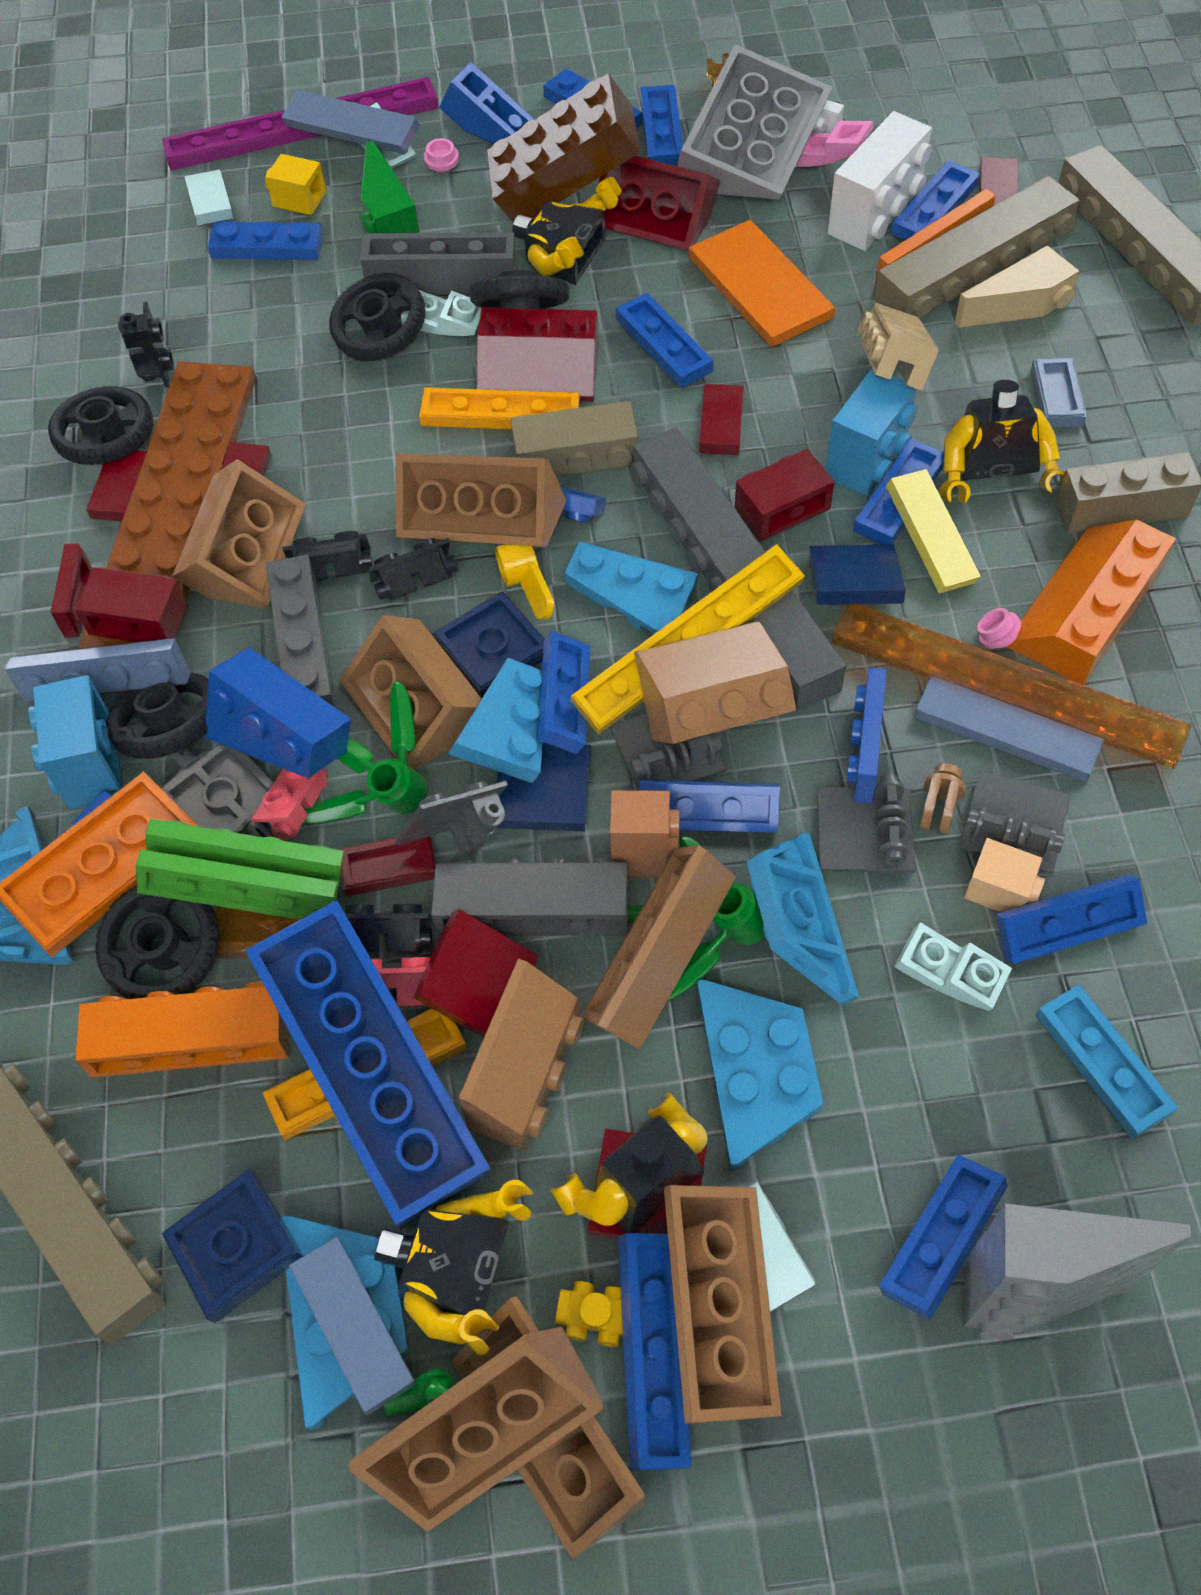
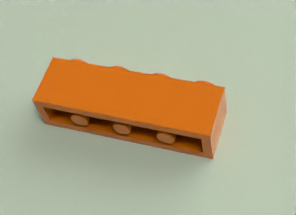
M252 982L247 984L245 988L229 990L208 986L197 989L195 993L177 995L166 991H156L149 993L146 998L136 999L105 996L99 998L97 1002L84 1003L79 1006L75 1061L91 1078L289 1059V1030L263 982Z

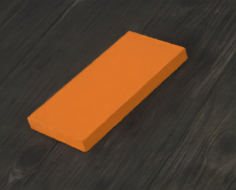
M751 219L689 247L688 258L771 348L835 316L836 307Z
M143 771L1 881L0 902L52 958L102 918L105 912H109L110 905L116 899L119 900L121 898L120 895L137 886L136 862L140 849L146 850L145 833L150 819L180 821L187 825H198Z

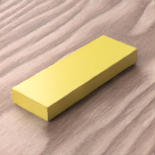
M927 469L891 478L886 488L938 593L941 594L974 584L981 576Z

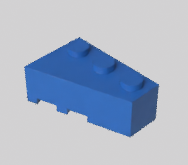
M250 647L209 670L206 709L208 732L205 734V738L306 778L311 777L346 753L351 718Z

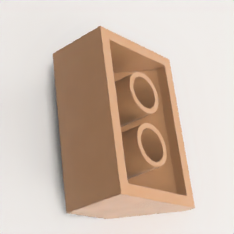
M236 459L213 475L172 577L209 599L259 608L267 607L271 598L265 562L286 559L282 547L291 546L306 503Z
M382 615L339 680L391 752V687L397 681L406 688L410 698L415 727V749L411 752L406 751L407 765L414 770H417L452 748L482 699L420 619ZM392 752L395 758L398 759V754Z
M760 621L634 652L653 741L674 744L796 711L788 665Z
M518 959L460 1093L459 1101L470 1132L526 1151L531 1137L539 1138L542 1134L549 1112L548 1108L544 1107L550 1090L557 1092L562 1084L567 1068V1063L562 1061L568 1045L574 1047L577 1045L585 1019L580 1017L578 997L529 962Z

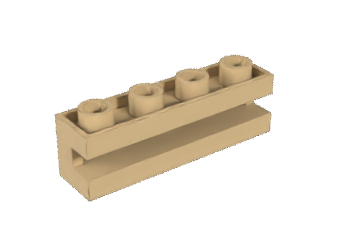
M874 303L871 312L865 311L857 332L858 335L862 336L860 341L874 374L891 380L897 365L905 384L922 391L939 349L919 317Z

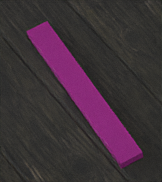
M429 77L336 98L366 106L378 103L383 110L405 115H413L439 108L438 98ZM285 110L164 137L161 140L170 171L322 135L287 127L281 118Z

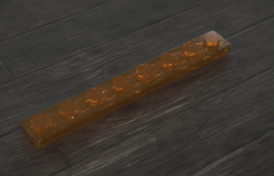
M849 604L833 634L832 644L930 679L931 676L938 677L1103 738V744L1171 769L1175 768L1180 759L1192 725L859 604Z

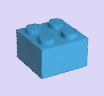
M873 369L869 371L832 420L826 472L836 483L867 497L876 484L881 483L893 465L896 456L900 455L912 438V435L908 434V429L918 411V406L914 405L916 388L907 386L903 380L894 376L889 380L875 375Z
M89 675L33 687L35 706H30L28 712L31 726L34 732L37 733L38 743L32 745V757L39 772L45 771L52 793L54 795L60 794L68 808L74 809L88 806L103 790L110 795H114L123 788L119 752L114 748L107 735L106 719L109 711Z

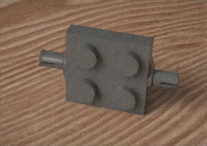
M218 744L210 751L194 756L187 747L168 755L181 768L176 776L161 789L199 827L228 829L235 833L258 837H274L262 824L263 822L253 823L251 821L252 816L262 802L263 796L270 790L274 781L245 753Z

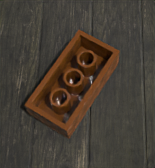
M609 73L598 80L589 82L581 91L566 100L559 101L551 110L535 120L528 121L520 130L505 139L498 140L487 150L492 199L513 222L518 215L534 218L545 203L562 201L640 153L632 104Z

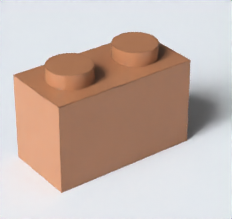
M611 790V859L617 862H627L629 878H659L675 848H678L679 810L669 809L670 791Z

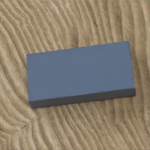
M1073 358L1033 359L1031 373L1039 409L1042 410L1052 427L1084 426L1087 416Z

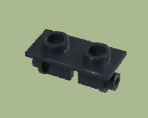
M143 302V314L125 313L121 315L118 329L126 348L129 349V356L136 375L147 382L161 377L165 388L169 387L168 371L174 370L172 352L169 346L163 347L164 334L159 317L153 318L148 303Z
M357 531L339 532L334 535V539L318 541L317 538L313 537L294 540L292 542L293 545L282 547L287 558L308 555L316 581L328 579L326 568L328 563H334L336 577L366 573L365 569L373 566L371 552L362 551L371 549L366 534L359 535Z
M430 538L416 544L412 552L398 556L397 553H389L376 559L374 566L369 567V580L371 583L380 580L379 583L374 584L379 600L388 598L389 601L417 591L412 578L416 574H419L425 588L451 579L452 573L459 571L453 555L445 556L449 551V538L437 542L436 538Z
M370 904L345 905V915L367 952H379V934H387V952L416 951L417 953H422L423 948L432 947V929L424 928V920L433 919L431 914L422 913V904H393V913L374 914V905Z

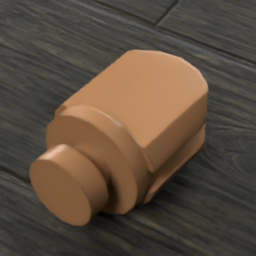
M949 763L938 764L935 767L934 773L925 778L923 786L928 796L920 829L930 830L936 802L939 799L946 801L938 833L948 835L955 803L962 799L966 792V784L961 780L962 770L956 765Z

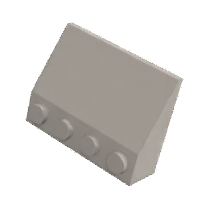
M734 44L681 149L677 166L709 174L718 179L720 182L717 194L781 199L833 87Z
M1005 1204L964 1261L963 1327L978 1328L979 1335L984 1338L997 1340L1012 1339L1013 1333H1021L1127 1292L1191 1237L1190 1224Z

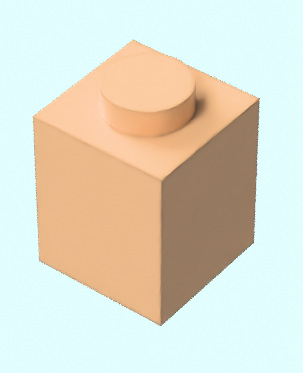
M987 838L964 899L999 912L1026 905V903L1037 902L1045 882V878L1037 876L1043 858Z

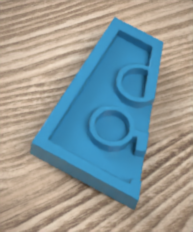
M580 541L564 573L567 585L602 607H612L625 615L627 622L640 630L644 627L653 634L688 609L698 585V573Z
M507 658L448 754L533 783L541 772L543 742L537 740V727L540 715L539 700L542 670Z

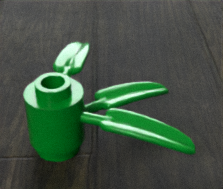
M395 681L392 684L390 694L391 749L393 753L398 754V759L390 758L373 764L371 763L374 758L373 753L349 737L346 753L337 759L358 774H362L365 769L369 771L367 774L369 793L364 794L361 790H355L316 803L312 808H304L308 815L302 824H323L363 814L366 810L365 803L374 800L397 813L409 814L415 812L418 809L419 802L427 797L428 786L425 778L407 765L406 751L411 752L415 749V727L410 698L406 688L400 682Z
M687 836L680 838V848L701 846L693 838ZM741 883L732 884L713 918L714 923L722 931L711 943L704 942L695 950L667 1001L680 996L690 989L719 962L721 954L717 949L728 937L734 943L744 946L755 944L765 937L763 933L764 923L757 898L749 887ZM643 905L629 908V918L633 922Z

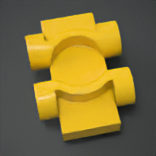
M575 1281L572 1291L561 1289L555 1323L566 1326L565 1334L568 1339L584 1342L586 1341L587 1331L593 1330L598 1331V1344L607 1347H618L620 1335L623 1336L621 1288L608 1286L605 1288V1294L603 1295L601 1293H594V1284Z

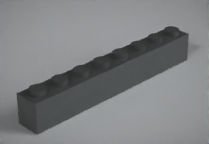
M677 427L633 444V463L630 464V472L634 482L638 487L643 486L649 494L653 510L657 515L662 514L668 522L672 538L677 544H683L695 572H702L708 581L710 592L765 553L762 546ZM793 590L749 622L760 621L788 665L796 711L842 691L846 665Z

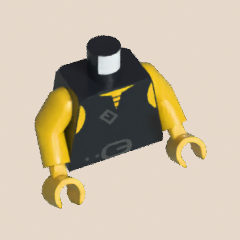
M608 177L601 181L596 187L597 194H594L583 203L565 204L550 201L544 204L535 219L523 215L516 217L512 232L515 233L516 238L525 240L526 259L542 276L549 277L553 275L573 285L578 283L605 242L604 211L606 207L607 209H612L617 205V196L622 192L614 177Z
M999 380L995 382L992 398L972 400L968 403L964 416L959 418L944 439V474H948V480L943 482L939 489V495L943 501L951 502V491L953 487L957 486L958 501L966 503L970 498L971 492L969 485L964 480L1037 473L1040 470V465H1044L1046 470L1040 478V485L1046 492L1052 493L1050 479L1054 475L1058 474L1060 476V484L1062 483L1065 471L1059 470L1056 461L1060 460V454L1054 430L1041 409L1033 408L1027 396L1018 395L1019 385L1012 380Z
M668 1092L663 1095L666 1099L660 1106L653 1110L652 1108L648 1109L647 1113L653 1120L603 1161L595 1192L586 1189L576 1173L567 1176L568 1182L558 1188L553 1187L550 1189V1192L566 1216L577 1212V1214L603 1226H611L617 1223L625 1234L635 1233L665 1207L664 1187L670 1185L690 1186L704 1174V1169L696 1154L701 1152L707 1144L705 1129Z
M520 1180L506 1182L499 1191L461 1198L439 1204L434 1210L422 1211L414 1237L386 1228L383 1229L374 1260L403 1269L398 1297L404 1300L406 1312L429 1338L455 1344L467 1343L478 1355H485L488 1352L489 1347L477 1336L485 1329H493L494 1331L499 1329L498 1325L484 1311L509 1224V1220L502 1218L508 1213L518 1221H525L529 1219L532 1212L525 1205L516 1204L521 1196L533 1194V1191Z

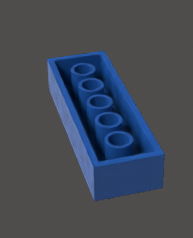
M337 900L245 950L395 1225L399 1229L420 1218L422 1211L435 1209L439 1204L445 1203L491 1175L487 1161Z

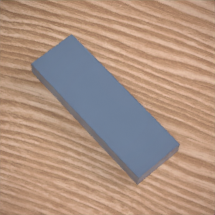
M338 1237L289 1265L366 1415L371 1414L416 1385Z

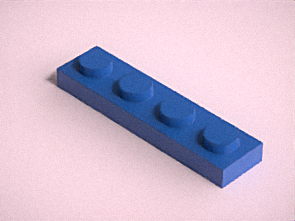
M626 1233L618 1237L630 1471L691 1468L689 1424H685L668 1234Z

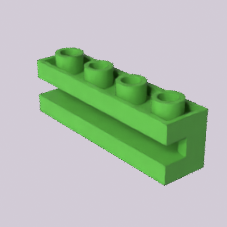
M150 819L145 833L146 850L140 849L136 862L137 893L301 920L336 901L341 880L344 851L330 849L323 845L311 846L282 841L276 837L240 834L228 829L192 826L180 821Z

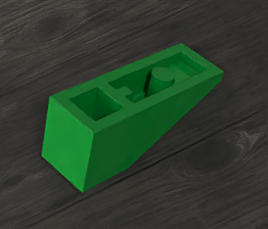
M374 141L367 142L361 188L363 213L359 214L364 233H420L414 202Z

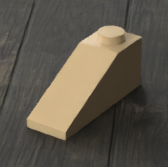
M1047 245L960 295L955 324L961 328L1043 317L1055 309H1061L1069 304L1075 295L1074 288L1080 271Z

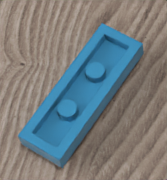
M1080 984L1039 1008L1035 1016L1132 1140L1174 1114L1179 1108Z

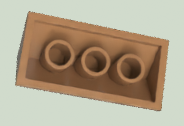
M396 453V537L415 539L436 538L437 540L449 538V541L542 547L548 545L566 503L549 459Z
M699 845L675 848L580 1017L640 1050L736 876L711 853Z
M678 1185L664 1187L685 1424L781 1416L756 1188Z
M517 1296L510 1298L493 1315L492 1319L498 1325V1331L485 1329L477 1336L489 1347L485 1355H478L466 1344L451 1360L462 1380L525 1334L539 1331ZM594 1416L517 1469L572 1560L580 1556L646 1505L644 1492Z
M562 1326L527 1333L351 1459L348 1470L426 1532H429L602 1411L603 1401Z

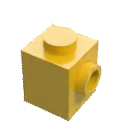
M280 154L265 176V185L269 190L273 207L312 215L326 194L321 164L317 161Z

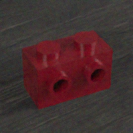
M805 449L792 456H785L778 462L757 472H750L737 480L734 508L761 542L830 510L835 481L812 453Z
M93 567L75 611L88 635L139 643L175 638L188 605L176 579H171L164 575L150 576L129 573L123 569L109 570Z

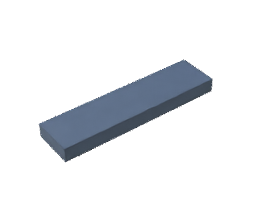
M297 89L281 117L287 127L362 145L374 141L379 149L404 155L420 126L416 117Z
M931 676L914 715L916 719L1086 783L1104 741L1103 738L935 676Z

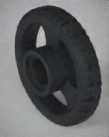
M531 270L501 272L500 277L481 280L470 287L471 303L482 308L543 309L562 305L569 299V285L565 281L553 277L538 276V272Z
M394 273L369 275L367 278L364 277L355 284L353 283L351 287H348L338 297L331 311L329 328L334 342L345 355L360 361H380L381 359H387V357L398 354L399 351H403L417 337L424 323L425 303L416 285L404 276ZM384 291H394L396 293L389 299ZM409 311L408 317L402 325L398 314ZM357 319L366 335L363 342H354L346 336L345 324L347 320Z
M118 386L96 387L77 393L58 406L49 420L48 435L56 452L68 461L83 465L106 464L125 458V456L135 452L136 449H139L145 443L153 429V415L147 401L133 390ZM116 406H124L125 408L117 411ZM70 423H78L83 433L84 439L78 444L72 443L64 437ZM125 426H133V427H132L128 432H126V433H125V430H124V428H123V427H125Z
M191 672L187 684L172 685L169 683H159L144 689L128 690L115 702L106 719L107 735L114 748L128 757L153 759L171 755L197 742L208 732L206 724L208 678ZM179 693H194L203 697V699L195 704L184 705ZM137 712L140 720L126 727L130 718Z
M137 886L120 895L121 898L119 900L116 899L110 905L109 912H105L101 920L102 925L98 927L96 934V961L105 981L115 991L128 999L146 998L149 993L156 991L171 992L175 995L190 993L196 988L197 984L200 985L207 977L206 974L208 971H211L215 963L214 959L218 955L220 929L212 906L179 900L193 910L200 924V940L189 942V937L185 930L169 919L170 909L177 901L176 899L137 893ZM142 905L145 913L137 916L127 928L125 935L127 950L116 952V941L123 923L134 910ZM165 932L162 945L156 950L151 951L153 939L158 934ZM146 963L158 970H170L180 965L183 971L175 979L161 985L147 986L134 982L137 971Z

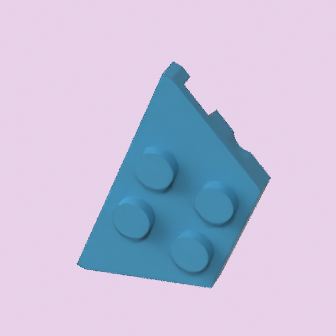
M29 806L20 808L15 813L18 820L0 834V882L43 850L35 815ZM0 902V961L68 965L74 962L69 944L51 958Z
M805 832L793 840H787L748 860L746 863L752 880L751 890L756 895L764 923L763 933L769 942L771 950L839 1004L846 1005L859 998L810 834Z
M699 980L697 981V993L730 1170H737L746 1164L748 1158L768 1144L772 1146L786 1136L788 1130L797 1124H803L820 1112L823 1107V1099L802 1008L711 981Z
M291 1216L281 1217L303 1256H306L332 1239L339 1238L402 1358L404 1359L410 1354L402 1299L398 1297L399 1277L397 1267L374 1260L380 1238ZM288 1268L286 1274L305 1428L310 1431L322 1426L326 1422V1417L351 1397L355 1399L356 1396L291 1269Z

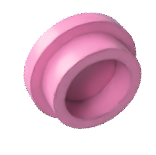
M438 138L427 144L426 151L424 152V163L429 169L443 173L451 170L458 164L459 153L450 140Z
M996 608L988 612L977 625L980 642L988 649L1004 648L1010 645L1018 635L1021 628V620L1015 613L1008 612L1005 608Z

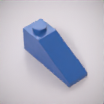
M472 62L451 81L439 106V109L465 132L494 144L498 140L505 139L520 130L528 121L535 120Z

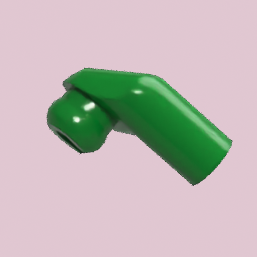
M434 1368L425 1372L414 1380L415 1386L384 1405L386 1416L421 1410L456 1385L453 1376L448 1371L440 1368Z

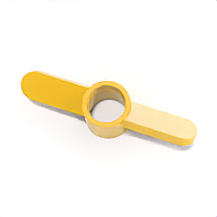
M510 544L494 547L496 561L505 586L508 588L521 584L535 617L542 620L550 619L554 610V600L538 567L533 547Z

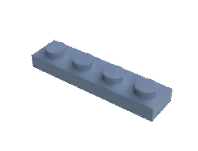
M175 638L12 657L5 667V671L23 702L34 701L33 687L86 675H89L100 694L144 689L159 683H169L172 685L187 684L191 673Z

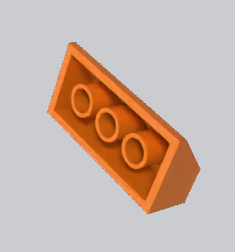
M1137 519L1087 528L1022 618L1021 628L1016 639L1006 647L1083 687L1161 573L1176 538Z

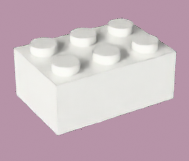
M895 111L880 124L834 174L827 234L864 251L875 239L879 240L883 237L888 225L903 212L912 198L916 197L925 187L927 177L924 175V170L932 152V145L929 144L932 131L931 126Z

